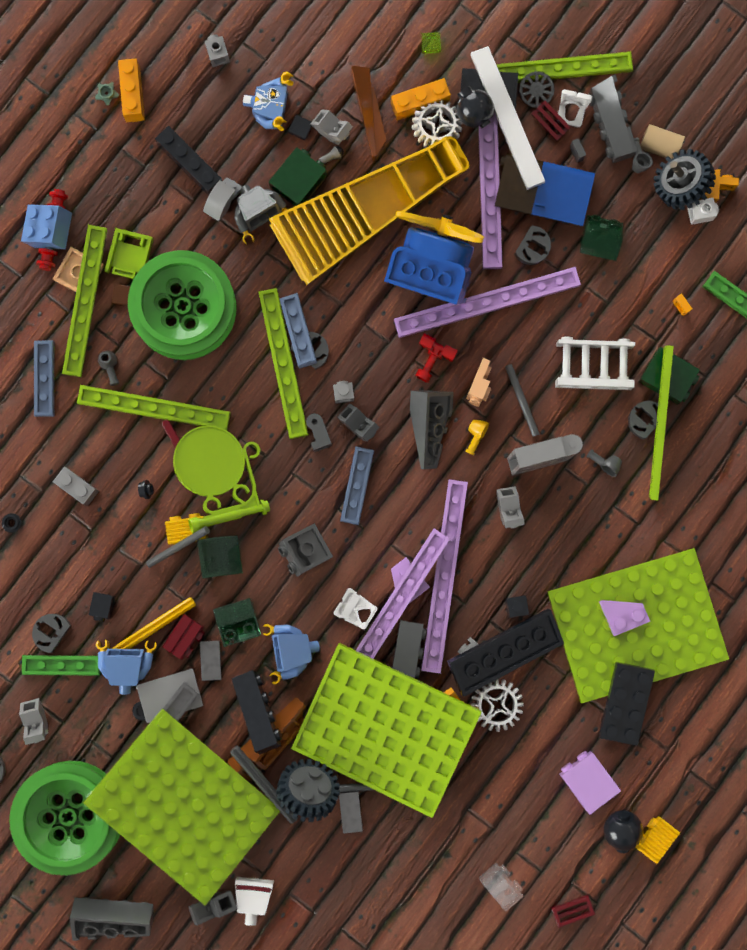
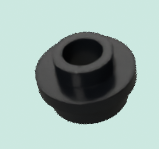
M144 480L138 484L139 496L150 499L151 495H153L154 487L149 480Z
M10 513L4 516L2 527L5 531L14 533L21 528L22 521L17 514ZM11 520L15 521V525L13 527L9 525V522Z

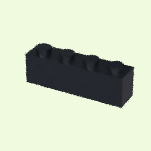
M169 125L155 138L158 146L208 196L219 180L222 181V178Z
M251 670L231 678L255 752L263 754L281 747L280 740H282L280 730L275 727L276 717L273 710L270 711L268 705L270 699L267 692L263 690L264 680L261 674Z

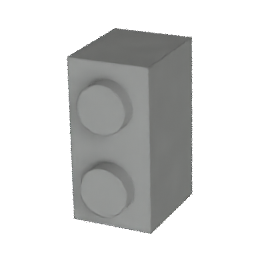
M65 466L53 480V483L85 506H88L99 492Z

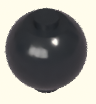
M468 86L457 94L460 99L457 103L456 111L459 120L464 125L471 128L480 126L482 129L491 123L489 119L494 114V103L488 93L480 89L472 90Z
M619 810L613 812L604 823L605 839L619 853H628L642 840L643 825L640 819L630 811Z

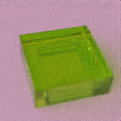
M440 32L421 33L422 54L441 53Z

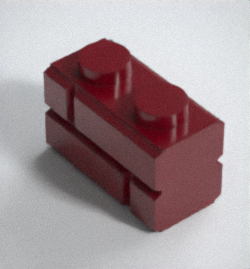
M184 614L162 647L181 660L185 657L189 658L194 651L192 646L195 641L199 642L204 636L205 632L203 629L205 627Z

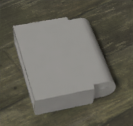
M567 435L516 448L507 457L511 474L513 476L566 462L581 451L583 446L582 440L577 435Z

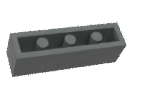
M400 620L392 668L414 679H418L420 667H417L418 659H422L423 648L420 647L421 640H425L426 629L423 628V624Z

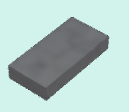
M220 641L200 642L202 681L221 680Z
M183 682L163 709L178 721L199 693Z
M359 792L340 793L339 800L343 834L363 831Z

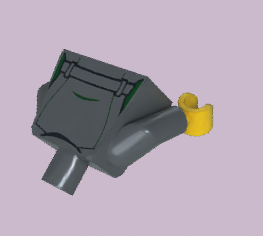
M248 185L240 189L241 196L237 198L238 205L235 208L234 219L240 233H243L242 239L246 245L245 238L247 236H251L254 242V237L248 232V229L253 231L268 222L269 218L281 213L280 210L282 212L288 210L285 207L286 203L277 192L263 189L260 186L251 189Z

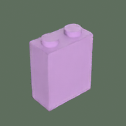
M584 751L576 757L578 759L573 764L568 763L562 767V772L559 775L586 812L592 814L621 792V790L593 752L589 751L587 753Z

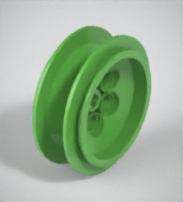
M177 250L158 255L148 261L132 281L128 294V312L131 323L142 340L152 350L165 357L177 360H191L203 357L216 350L227 339L235 323L237 307L231 283L218 264L200 253ZM180 286L182 288L180 293H172L174 287ZM199 289L200 294L198 296H191L192 290ZM169 301L168 308H160L162 302ZM182 304H185V305H186V310H185V311H183V310L181 309V308H182V306H181ZM201 306L207 307V311L204 314L198 313V309ZM169 319H177L176 324L168 326L167 322ZM189 321L196 322L192 329L186 328V324Z
M62 761L39 770L22 784L11 806L10 831L18 851L31 865L41 871L54 875H72L95 866L113 849L119 840L120 834L94 812L93 819L86 818L85 811L91 809L83 804L84 800L105 777L106 773L94 765L81 761ZM76 793L82 795V803L75 801L74 796ZM56 794H59V795L62 796V798H63V803H62V804L56 803V801H55V796H56ZM47 812L53 814V816H54V821H53V822L47 821V819H46V813H47ZM69 812L72 813L71 816L73 817L70 820L67 819L68 815H66ZM77 828L84 830V837H79L76 834ZM57 829L64 831L65 837L63 839L57 836Z

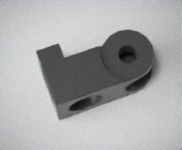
M315 413L309 415L306 424L315 438V442L311 443L314 453L331 447L332 443L322 417Z

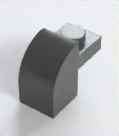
M350 403L337 417L363 441H368L374 437L376 431L380 428Z
M231 890L215 893L206 906L200 901L188 906L195 925L204 923L214 917H222L237 910Z

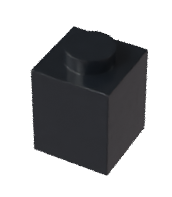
M93 592L88 615L94 616L93 620L105 622V618L111 619L116 596Z
M526 595L505 599L508 618L529 615Z

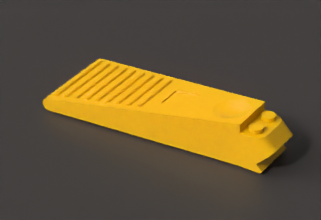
M446 136L429 147L269 218L270 227L301 281L308 285L399 219L395 216L397 211H410L449 181L468 170L469 162L454 137Z

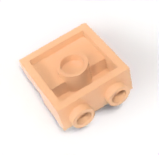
M485 358L482 359L466 397L471 405L477 407L480 406L482 400L486 401L491 391V387H488L490 381L486 379L492 367L488 366L490 360Z

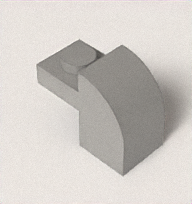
M321 110L311 122V125L322 136L336 145H339L342 140L349 136V131L353 127L348 121H340L330 110Z
M228 177L223 181L219 180L209 194L203 212L219 221L228 212L231 202L240 194L242 186Z
M516 487L497 489L500 517L505 528H516L525 525Z
M40 698L20 703L19 715L24 725L23 740L25 744L38 743L45 740V735L48 734V723Z

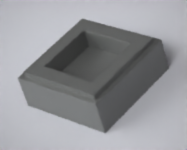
M580 139L573 140L570 149L576 162L580 163L584 160L586 153Z

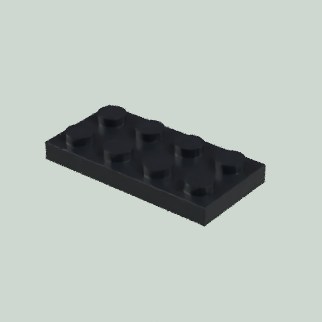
M621 662L615 663L599 738L638 746L655 674L654 669Z

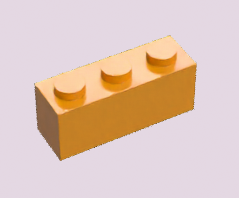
M137 58L118 60L123 117L126 122L145 121L141 70Z
M445 78L392 95L391 106L398 121L415 115V111H420L422 106L427 107L428 104H434V102L440 103L441 100L444 101V105L450 102L451 94Z

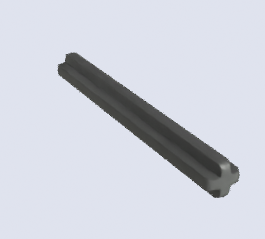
M239 746L234 747L230 751L231 755L284 817L293 824L299 817L297 816L294 819L292 818L294 812L291 811L288 815L285 812L287 807L281 808V801L278 802L277 800L278 794H276V789Z

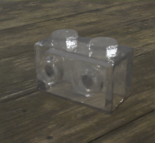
M496 862L479 877V880L506 912L524 897L521 892L523 888L516 879L512 881L508 877L510 872L503 864L499 866Z

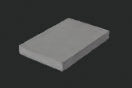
M193 668L136 685L146 723L151 722L159 711L165 707L183 682L199 693L186 711L203 706Z

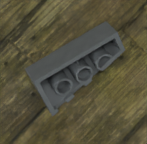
M616 75L592 87L589 95L592 96L589 105L590 107L593 106L595 112L593 114L596 124L599 123L601 129L599 131L600 137L606 143V154L609 159L611 158L612 163L632 158L637 152L631 127H626L628 122L626 110L621 109V91H616L614 83L617 82Z
M87 897L74 898L70 915L72 941L88 936V940L96 939L97 936L102 935L107 936V938H115L118 934H123L124 937L150 936L154 919V905L147 902L136 903L125 900L112 901L108 899H90Z

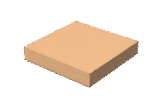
M70 247L53 280L76 292L83 253ZM101 263L100 273L105 266L103 263Z

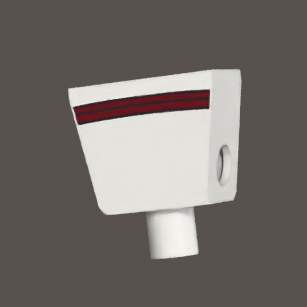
M247 877L236 878L237 912L246 914L245 925L255 926L257 924V915H265L274 880Z

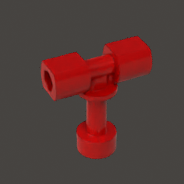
M424 333L419 345L428 349L427 353L430 356L423 370L418 369L415 377L429 383L432 377L429 373L436 359L441 360L443 357L453 362L458 350L447 344L443 346L437 343L435 338Z

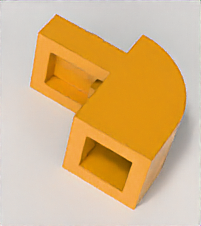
M720 169L715 170L716 180H713L715 183L714 187H710L712 190L711 194L705 192L706 199L714 197L715 203L719 200L720 190L734 191L739 186V178H733L732 175L720 177Z

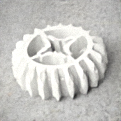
M441 100L440 103L434 102V104H428L427 107L422 106L420 111L416 110V117L412 118L414 123L412 130H415L414 137H419L418 142L425 141L424 147H427L428 144L432 145L446 136L459 139L460 134L458 132L462 131L460 126L462 122L459 120L457 113H455L456 106L450 108V102L444 105V101ZM437 112L435 116L425 118L427 115ZM442 114L446 115L450 119L451 123H449V121L444 120ZM439 118V127L435 131V122ZM422 126H425L426 129L431 130L432 136L427 134ZM450 131L447 135L438 137L440 133Z
M497 679L493 685L491 682L487 687H481L482 691L479 689L475 691L479 696H472V699L476 700L477 703H472L471 706L477 707L481 711L482 699L489 703L488 714L485 716L482 711L477 722L483 719L482 727L489 723L488 730L490 731L494 725H496L495 729L497 732L500 731V725L503 726L504 730H507L506 723L513 727L514 723L511 720L513 718L516 721L520 720L519 717L515 716L516 712L519 714L523 713L522 710L517 709L518 706H524V703L517 702V700L522 698V695L515 696L519 689L514 688L511 690L513 686L511 682L506 687L505 679H502L501 685ZM493 689H503L502 693L495 698L486 694ZM508 693L513 702L511 711L505 706ZM489 699L493 701L501 700L500 705L505 711L501 708L494 710V705ZM498 712L507 715L505 719L500 721L491 720Z

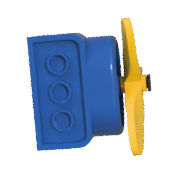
M397 211L396 217L435 230L437 233L410 227L407 231L404 245L397 247L392 253L384 282L456 305L466 303L467 299L464 296L467 287L470 285L471 269L469 265L474 247L463 241L450 238L448 235L477 243H483L484 236L466 227L452 223L453 217L442 214L443 217L437 219Z

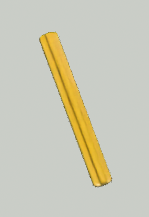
M189 597L111 649H131L195 607V601Z

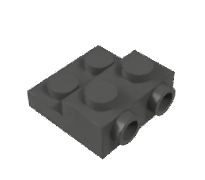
M315 523L278 543L280 555L282 557L286 556L289 562L287 566L290 573L295 574L297 577L333 557Z

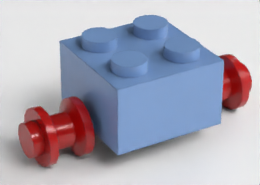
M54 189V191L49 192V196L52 197L51 203L27 206L21 242L34 248H39L38 252L42 256L41 260L36 261V264L40 266L39 269L51 271V268L56 266L52 261L53 257L58 255V252L53 249H66L72 212L66 210V207L63 206V201L68 200V195L60 189Z

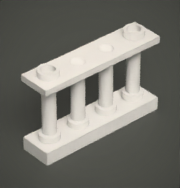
M561 337L557 341L556 347H563L562 375L555 380V388L632 390L634 388V380H629V377H627L628 349H632L635 346V342H630V339L593 341ZM571 347H582V372L579 378H572V375H570ZM590 348H601V373L598 378H591L589 375ZM609 348L620 349V374L617 379H610V376H608Z

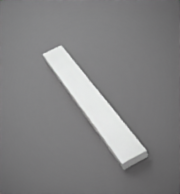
M489 46L471 52V58L484 89L493 100L494 113L526 189L544 184L545 179Z

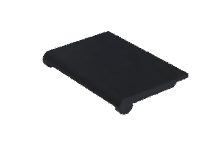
M462 68L460 92L468 86L472 90L480 89L485 91L477 70ZM499 71L513 106L516 109L518 73Z

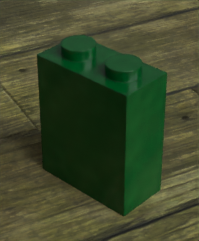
M296 147L269 180V186L292 205L297 206L306 202L327 176L326 166L319 160H313L310 153L305 149L300 150Z
M661 346L654 353L638 381L658 394L660 391L664 348ZM674 354L668 400L678 405L682 401L685 402L689 397L690 392L688 390L691 385L694 386L700 377L697 374L700 369Z

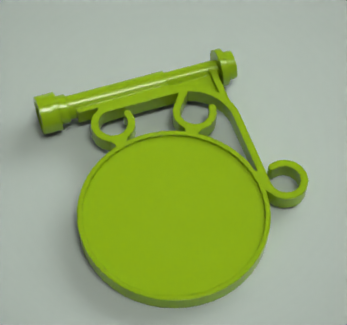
M216 426L194 428L180 439L173 456L175 474L186 489L197 495L207 497L203 503V509L209 515L203 518L194 517L188 519L192 534L205 526L209 527L236 520L258 512H262L263 515L270 512L268 501H259L256 483L249 460L255 459L260 453V447L257 443L248 442L242 449L239 441L230 432ZM253 446L256 449V454L248 458L246 448ZM245 464L252 485L251 496L246 502L236 495V490L239 488L244 489L247 494L250 492L246 485L237 484L242 477ZM233 489L232 497L239 504L219 509L221 502L213 496L222 495ZM207 502H216L219 510H209Z

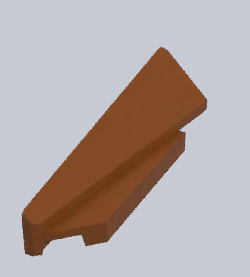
M351 66L356 98L371 160L375 161L378 153L386 144V136L374 87H371L370 68Z
M298 698L293 699L275 716V727L280 730L282 740H280L281 747L258 754L254 750L251 739L241 747V750L257 768L260 766L266 770L299 732L304 721L302 713L306 706ZM232 756L228 759L227 763L249 782L251 777Z

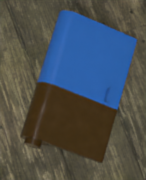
M512 154L502 155L500 167H503L495 207L583 227L595 173L537 160L545 183L527 190Z

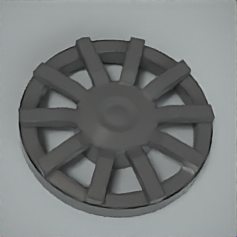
M535 71L522 79L519 86V94L526 105L537 108L541 105L539 104V97L547 103L551 101L554 95V84L547 74ZM535 75V82L532 81L530 76ZM538 75L543 76L541 82H538ZM526 79L531 83L530 86L524 84ZM545 79H547L549 83L543 85V82L545 81ZM551 86V92L544 90V88ZM523 87L528 88L529 91L523 93ZM543 93L549 94V98L546 99ZM530 94L531 97L527 101L524 96ZM533 98H536V104L530 103Z

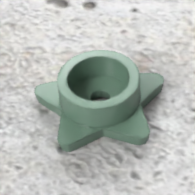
M113 82L103 85L98 84L96 100H104L106 105L109 106L113 98L119 97V94L114 91Z

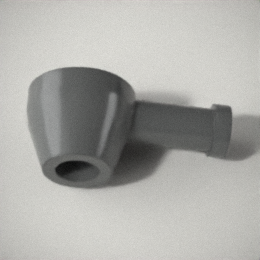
M636 137L634 142L637 152L633 159L632 169L636 173H642L651 167L652 158L649 154L642 151L639 143L640 140Z
M106 350L101 352L98 356V364L101 368L107 370L110 386L119 384L114 370L117 364V356L112 351ZM104 356H109L107 361H103Z
M592 449L586 456L601 465L602 470L612 477L618 475L622 465V460L619 457L612 455L605 460Z

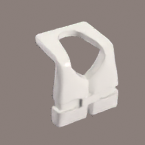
M564 89L561 94L558 114L569 126L581 127L585 109L591 102L592 96L584 93L577 94L575 91ZM567 104H576L580 108L576 119L573 121H568L565 118V107Z
M348 588L342 597L343 602H339L333 613L337 617L344 618L345 621L365 630L378 608L361 595H357V592L353 589ZM370 609V616L366 622L362 623L358 611Z

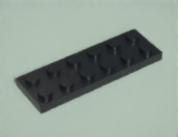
M546 609L455 656L447 662L460 694L464 697L563 645L564 642L552 611Z

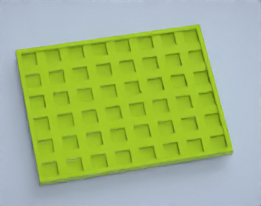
M695 548L547 591L555 621L564 642L563 647L580 703L608 696L616 662L654 669L653 682L729 660ZM599 601L643 603L650 622L613 636Z
M339 643L291 749L433 818L482 711Z
M164 709L159 711L83 802V804L205 906L280 812L266 796Z

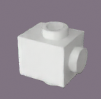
M714 197L699 200L701 203L699 205H696L694 202L692 203L693 208H688L691 225L713 221L717 217L719 208L718 204L714 202Z

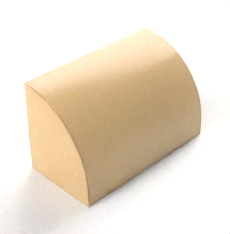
M649 124L644 133L641 148L650 153L665 158L669 156L670 159H673L672 153H679L685 136Z

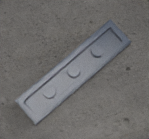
M298 293L280 298L299 369L316 364L317 359Z
M53 340L34 341L35 417H54Z
M355 446L340 522L355 525L360 523L374 450Z

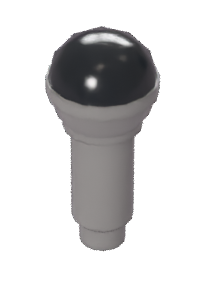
M334 146L328 154L319 158V161L325 164L332 159H339L344 155L342 147Z

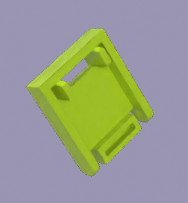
M115 228L105 266V273H110L111 267H113V275L134 279L139 270L148 262L153 237ZM125 236L141 240L140 246L124 243Z

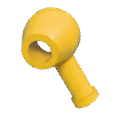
M473 420L468 430L474 437L465 452L471 455L475 454L474 452L480 440H482L487 432L488 422L482 420Z

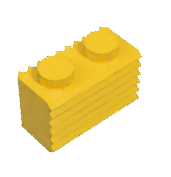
M200 513L189 514V518L181 519V516L170 517V521L165 522L168 545H175L192 534L188 519L194 517L203 518L204 516H200ZM208 535L203 536L197 541L208 540Z
M659 816L650 820L647 825L649 829L643 834L641 842L635 847L656 864L659 863L668 848H670L680 834L678 830Z

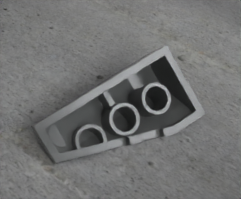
M411 391L410 413L421 469H435L438 466L443 448L441 444L443 434L447 433L448 429L445 427L448 417H451L453 411L454 392Z

